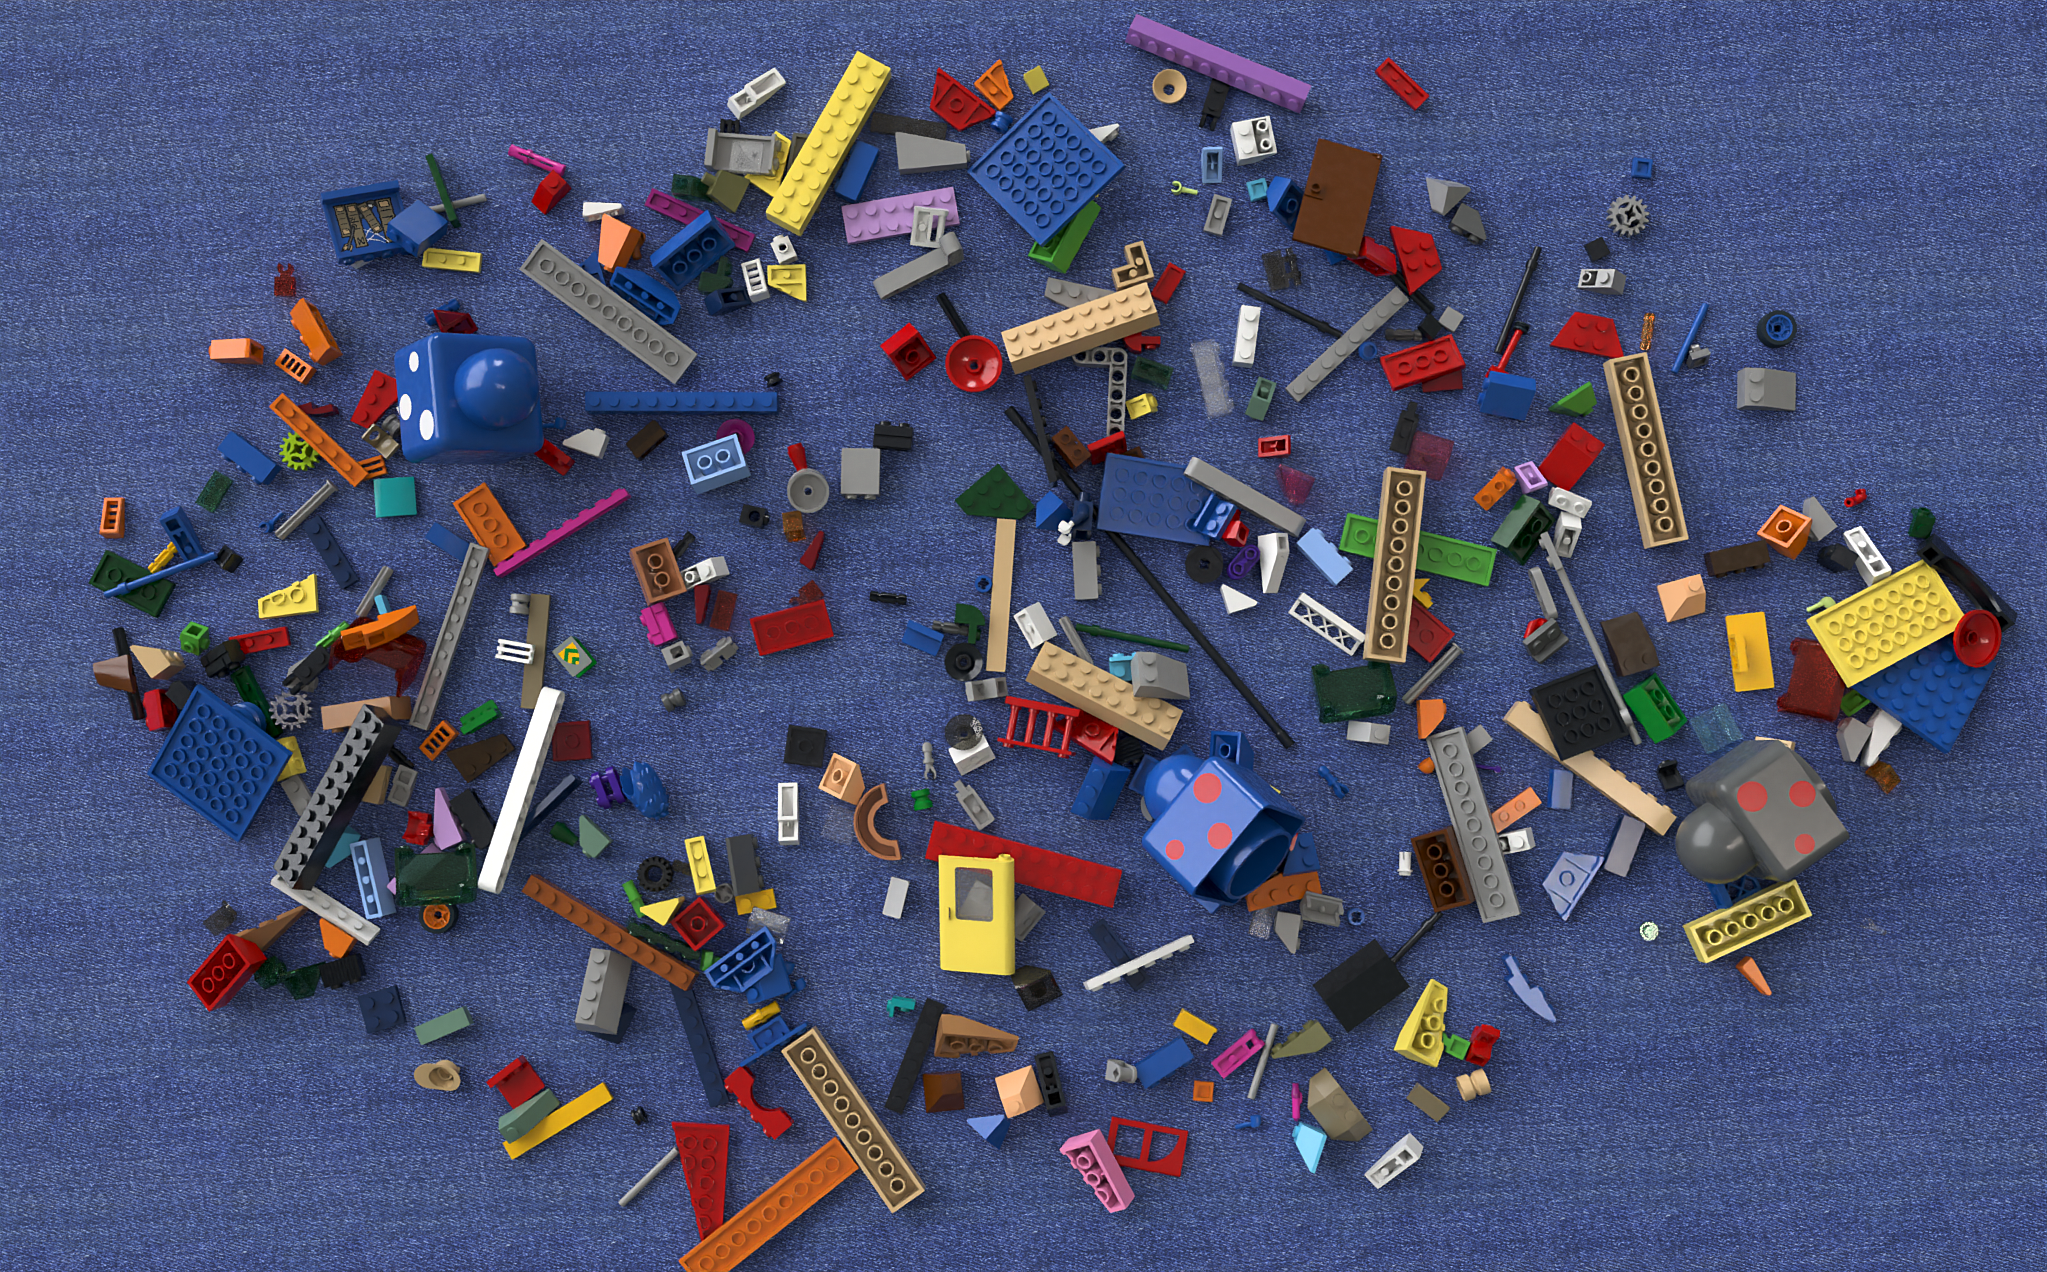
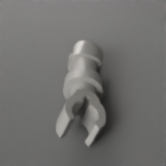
M925 742L922 745V752H924L923 764H925L924 778L926 780L928 779L927 773L929 769L934 775L933 779L936 778V771L933 767L934 759H932L931 753L932 745L929 742Z

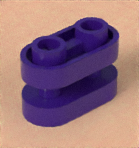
M1246 545L1228 565L1226 570L1228 577L1232 580L1242 579L1259 560V549L1254 545Z
M614 766L605 769L606 775L602 776L598 771L591 774V779H589L592 789H595L598 797H596V801L599 807H603L605 810L613 807V800H617L619 804L627 801V797L622 790L619 774ZM607 782L610 783L613 793L609 794L606 786Z

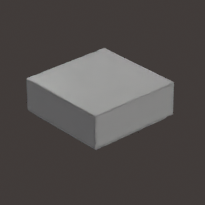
M1448 306L1438 322L1444 328L1454 333L1464 315Z

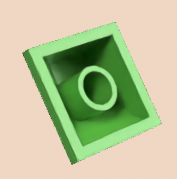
M1590 381L1549 407V411L1574 417L1580 414L1586 416L1594 411L1592 407L1597 404Z

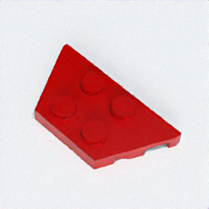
M941 68L937 69L933 96L930 103L931 111L959 132L995 116L996 111Z
M1391 226L1389 229L1409 295H1412L1422 285L1424 286L1429 282L1432 277L1441 272L1440 259L1432 234Z
M1574 312L1555 339L1550 343V347L1611 359L1624 357L1613 319L1586 313Z
M1084 711L1083 718L1077 717L1076 721H1074L1071 740L1112 765L1119 728ZM1064 718L1058 722L1055 720L1054 730L1064 735L1067 719Z

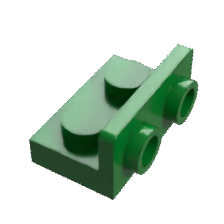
M489 700L460 718L463 725L460 730L463 735H471L503 715L495 701Z

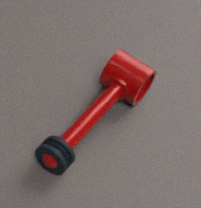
M1522 321L1515 322L1513 326L1515 333L1498 366L1491 365L1485 375L1486 378H1488L1490 371L1509 374L1505 371V368L1521 336L1527 335L1530 329L1528 324Z

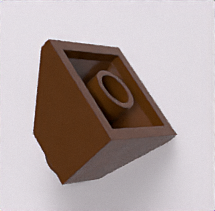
M961 1070L922 1074L926 1113L965 1109Z

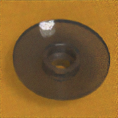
M967 714L957 715L947 723L944 731L945 739L951 747L957 750H969L981 741L983 728L980 721L974 716ZM963 733L968 734L966 737H961Z

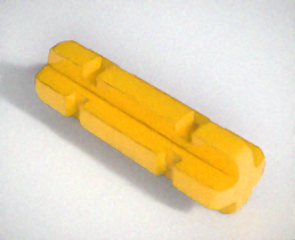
M172 542L169 543L167 549H164L154 560L155 563L152 562L148 566L150 572L156 573L161 571V567H165L174 557L173 554L178 552Z

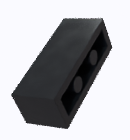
M468 788L449 801L451 804L450 809L462 821L460 825L463 830L471 835L472 844L480 850L486 849L491 844L497 824L475 790Z

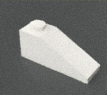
M1861 526L1843 533L1848 548L1859 555L1855 564L1869 587L1890 576L1892 569Z
M1411 1133L1407 1134L1365 1173L1366 1178L1379 1189L1417 1161L1421 1156L1423 1146Z

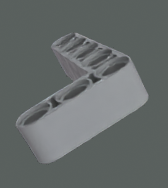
M949 232L940 237L939 248L875 279L873 285L880 299H887L960 263L964 259V253L955 232Z
M1094 347L1081 352L1086 356L1083 361L1077 360L1075 358L1076 354L1072 355V362L1078 367L1109 368L1106 437L1110 436V431L1114 429L1119 432L1123 430L1124 432L1127 377L1126 351L1121 348ZM1098 353L1105 357L1101 362L1096 361L1094 358ZM1119 354L1123 356L1124 360L1118 363L1114 361L1113 357ZM1115 373H1120L1123 379L1117 382L1112 376ZM1114 392H1119L1122 398L1114 400L1111 395ZM1118 411L1120 412L1121 417L1119 419H1113L1111 417V412Z

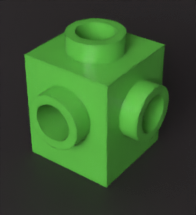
M191 621L180 634L181 649L199 656L210 645L209 628Z

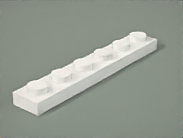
M279 874L271 880V885L367 946L380 932L379 927L314 886L311 891L292 889Z
M1186 935L1087 980L1083 984L1086 990L1092 989L1094 992L1103 988V984L1108 981L1110 984L1121 980L1120 976L1123 974L1132 975L1138 972L1137 968L1143 965L1147 968L1156 964V959L1162 958V960L1173 956L1172 952L1178 949L1180 952L1189 949V944L1194 943L1192 935Z

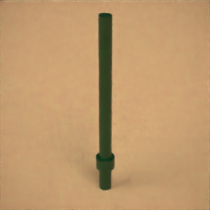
M1076 624V631L1090 633V636L1098 637L1100 635L1186 653L1189 651V645L1099 628V625L1094 624L1092 626Z

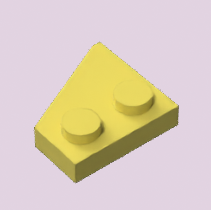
M805 264L767 265L768 285L803 302H807Z

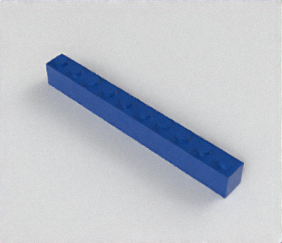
M585 392V411L589 414L779 415L780 396L777 392Z

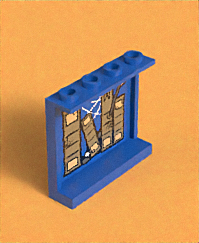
M398 180L320 193V202L338 264L352 265L355 261L360 260L369 262L377 257L390 258L394 254L399 253L402 255L411 254L386 236L388 222L404 211Z

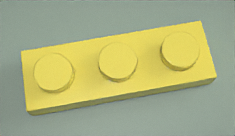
M428 248L423 253L422 267L481 273L483 255L475 252Z
M704 836L684 840L696 895L716 892Z

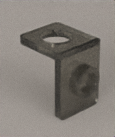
M224 900L221 903V908L203 921V925L214 936H217L237 920V913Z

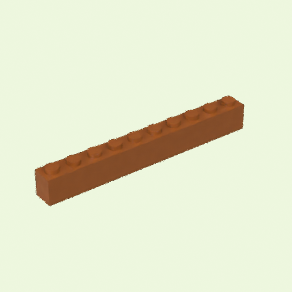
M539 874L531 875L521 891L684 991L691 990L700 975L699 971Z

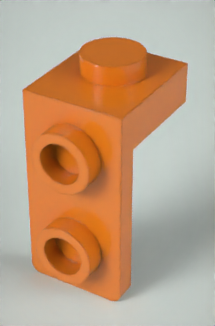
M1503 466L1474 496V500L1486 511L1490 509L1516 482L1517 479L1514 472Z

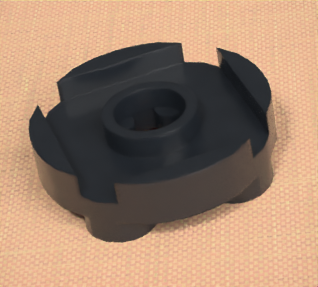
M1200 545L1193 548L1185 560L1186 573L1193 581L1200 584L1213 582L1220 576L1223 569L1222 555L1216 548ZM1200 560L1209 561L1208 569H1201L1199 567L1201 564Z

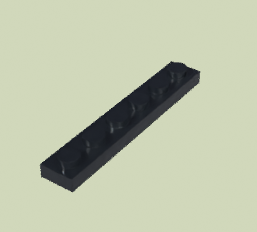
M1031 375L1023 376L1024 385L1051 489L1058 487L1057 480H1060L1058 468L1054 469L1053 462H1056L1054 451L1049 450L1048 445L1051 444L1049 433L1045 434L1046 419L1044 415H1040L1039 409H1042L1040 398H1036L1035 392L1038 391L1036 380L1032 381Z
M927 997L884 1106L885 1108L903 1114L944 1009V1003Z

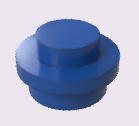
M1369 341L1362 343L1358 350L1359 356L1366 361L1374 359L1378 352L1377 346Z

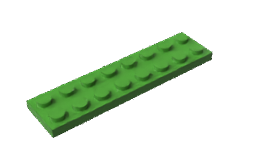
M1347 513L1338 550L1374 559L1378 520ZM1420 530L1416 570L1488 587L1497 549Z

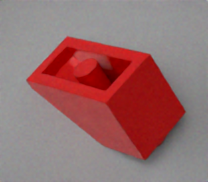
M552 170L540 182L531 202L546 215L572 188L559 174Z

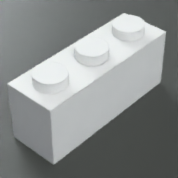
M1242 305L1239 310L1232 366L1251 368L1253 365L1260 307Z

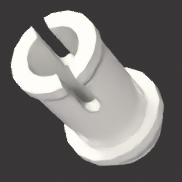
M1399 852V869L1397 871L1400 876H1411V872H1413L1411 870V852Z

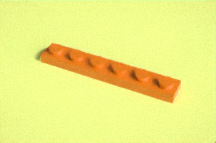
M284 393L269 406L354 487L357 488L370 474Z

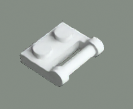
M915 206L910 245L939 248V238L944 235L945 221L949 210ZM933 215L938 216L935 241L930 240Z

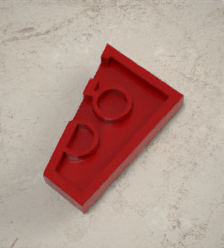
M375 370L350 421L367 429L373 423L376 424L388 408L398 401L396 379Z

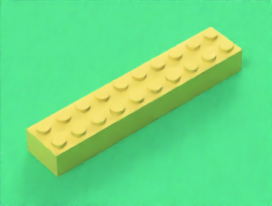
M859 51L856 52L767 208L766 216L768 220L800 237L802 236L890 81L891 68Z

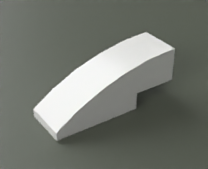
M773 68L744 86L743 90L728 99L727 106L739 120L768 100L786 84V81L776 68Z
M778 783V841L780 845H800L798 783Z

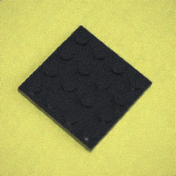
M1597 664L1529 690L1560 761L1567 760L1630 734Z

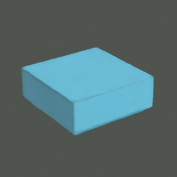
M1265 178L1246 183L1251 202L1267 198L1266 191L1268 187Z
M378 595L374 598L380 615L392 612L387 596Z

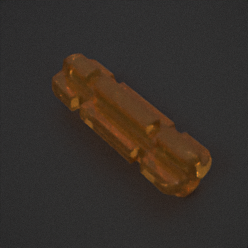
M1654 313L1644 314L1643 321L1645 323L1642 326L1641 350L1651 349L1652 342L1650 340L1653 338V322H1655L1656 316Z

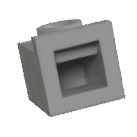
M683 641L661 649L671 673L675 672V669L692 662L690 659L693 656L689 645L685 647Z

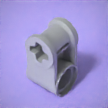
M1108 1059L1105 1079L1117 1083L1122 1081L1134 1083L1137 1079V1069L1135 1066L1127 1064L1122 1060Z

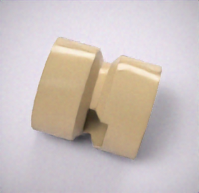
M1482 1068L1473 1071L1471 1076L1464 1074L1456 1077L1459 1092L1465 1102L1475 1099L1476 1093L1482 1096L1491 1093L1489 1081Z

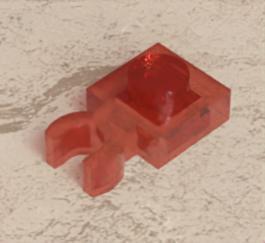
M278 263L277 270L280 273V277L274 276V296L296 297V278L291 277L294 272V266L288 263V269L283 271V265Z
M811 580L798 590L800 596L792 597L789 603L798 601L799 605L814 602L822 598L824 593L815 581Z

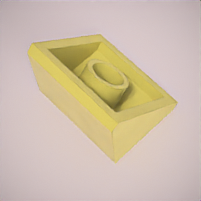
M682 896L640 907V912L665 926L673 920L685 898Z

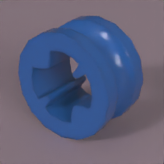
M982 575L975 580L977 591L980 593L990 591L992 582L988 576ZM981 579H986L985 582H989L986 589H981V586L978 587Z
M1351 908L1347 912L1346 918L1350 924L1358 926L1364 922L1365 914L1358 908ZM1358 911L1360 913V920L1358 922L1357 920L1353 922V916L1351 914L1353 912L1357 913Z

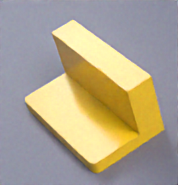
M1184 1008L1181 1009L1173 1023V1026L1206 1045L1214 1032L1216 1033L1218 1030L1212 1024Z

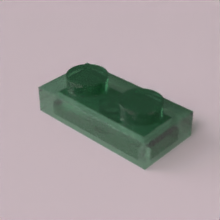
M215 470L195 503L214 513L234 480Z

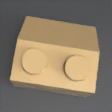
M137 645L129 647L151 679L168 680L186 667L183 663L184 659L179 652Z

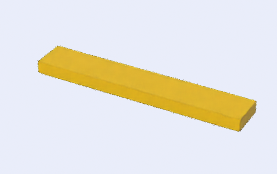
M602 1082L546 1116L526 1135L511 1144L507 1141L502 1144L513 1160L614 1098L605 1082Z

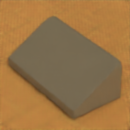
M1418 1082L1406 1097V1099L1437 1122L1450 1110L1448 1105Z

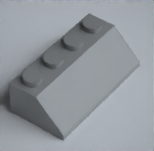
M591 948L575 1018V1025L578 1030L617 1035L632 959L611 950Z

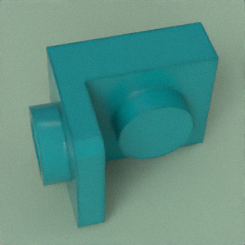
M893 995L892 1000H888L886 1011L890 1012L889 1017L893 1018L895 1006L899 1007L898 1010L910 1012V1009L914 1010L916 999Z

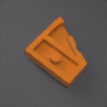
M1000 59L974 83V87L1000 112L1014 98Z

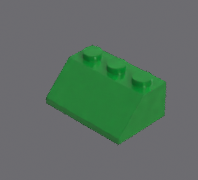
M1656 673L1651 674L1623 695L1626 704L1632 709L1636 719L1643 725L1647 735L1655 744L1674 735L1687 722V718Z

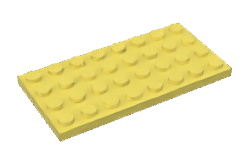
M1922 559L1810 617L1806 621L1849 688L1955 631L1959 620L1964 614L1937 571Z

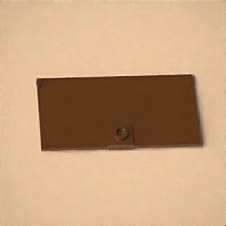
M1318 138L1292 240L1357 259L1383 156Z

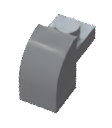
M1006 677L965 682L968 702L1008 696Z

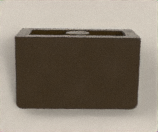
M652 420L626 443V446L639 461H642L669 436L655 420Z

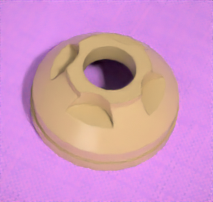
M1162 70L1153 80L1152 89L1154 96L1164 104L1179 102L1184 97L1187 89L1185 77L1177 70ZM1171 85L1174 88V93L1167 95L1164 93L1163 88Z

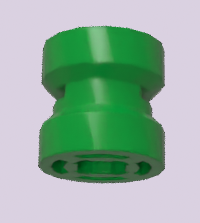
M929 788L910 792L911 797L915 799V804L913 805L915 811L933 807L932 801L928 798L930 795Z

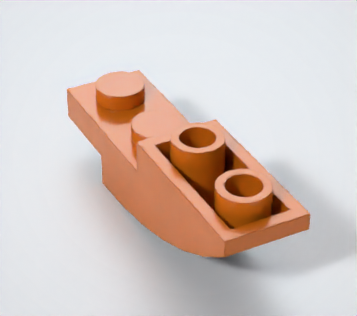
M416 605L378 615V621L340 631L345 650L364 645L367 649H371L406 633L419 623Z

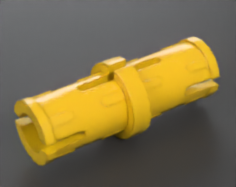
M775 1000L762 1009L758 1008L749 1017L742 1019V1024L748 1031L761 1022L765 1023L768 1018L781 1012V1008Z

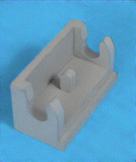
M1306 891L1299 905L1301 917L1303 920L1339 927V915L1344 914L1343 900Z

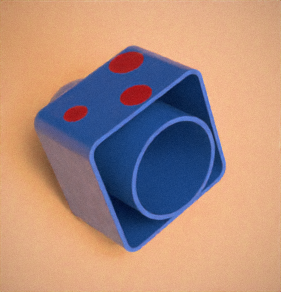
M1177 754L1157 763L1146 778L1144 801L1149 814L1155 822L1143 835L1141 843L1143 849L1193 898L1233 906L1244 896L1261 886L1275 872L1287 855L1292 838L1303 826L1305 817L1253 770L1217 756L1210 757L1204 761L1193 755Z

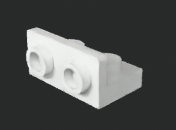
M1552 487L1549 492L1548 504L1584 518L1592 505V501L1559 487Z

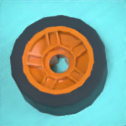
M433 897L427 900L419 911L421 926L433 934H441L451 930L459 918V910L456 904L447 897ZM441 912L442 917L439 919L435 913Z

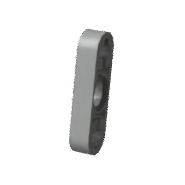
M1538 566L1528 569V575L1544 617L1547 620L1558 618L1557 609L1541 569Z

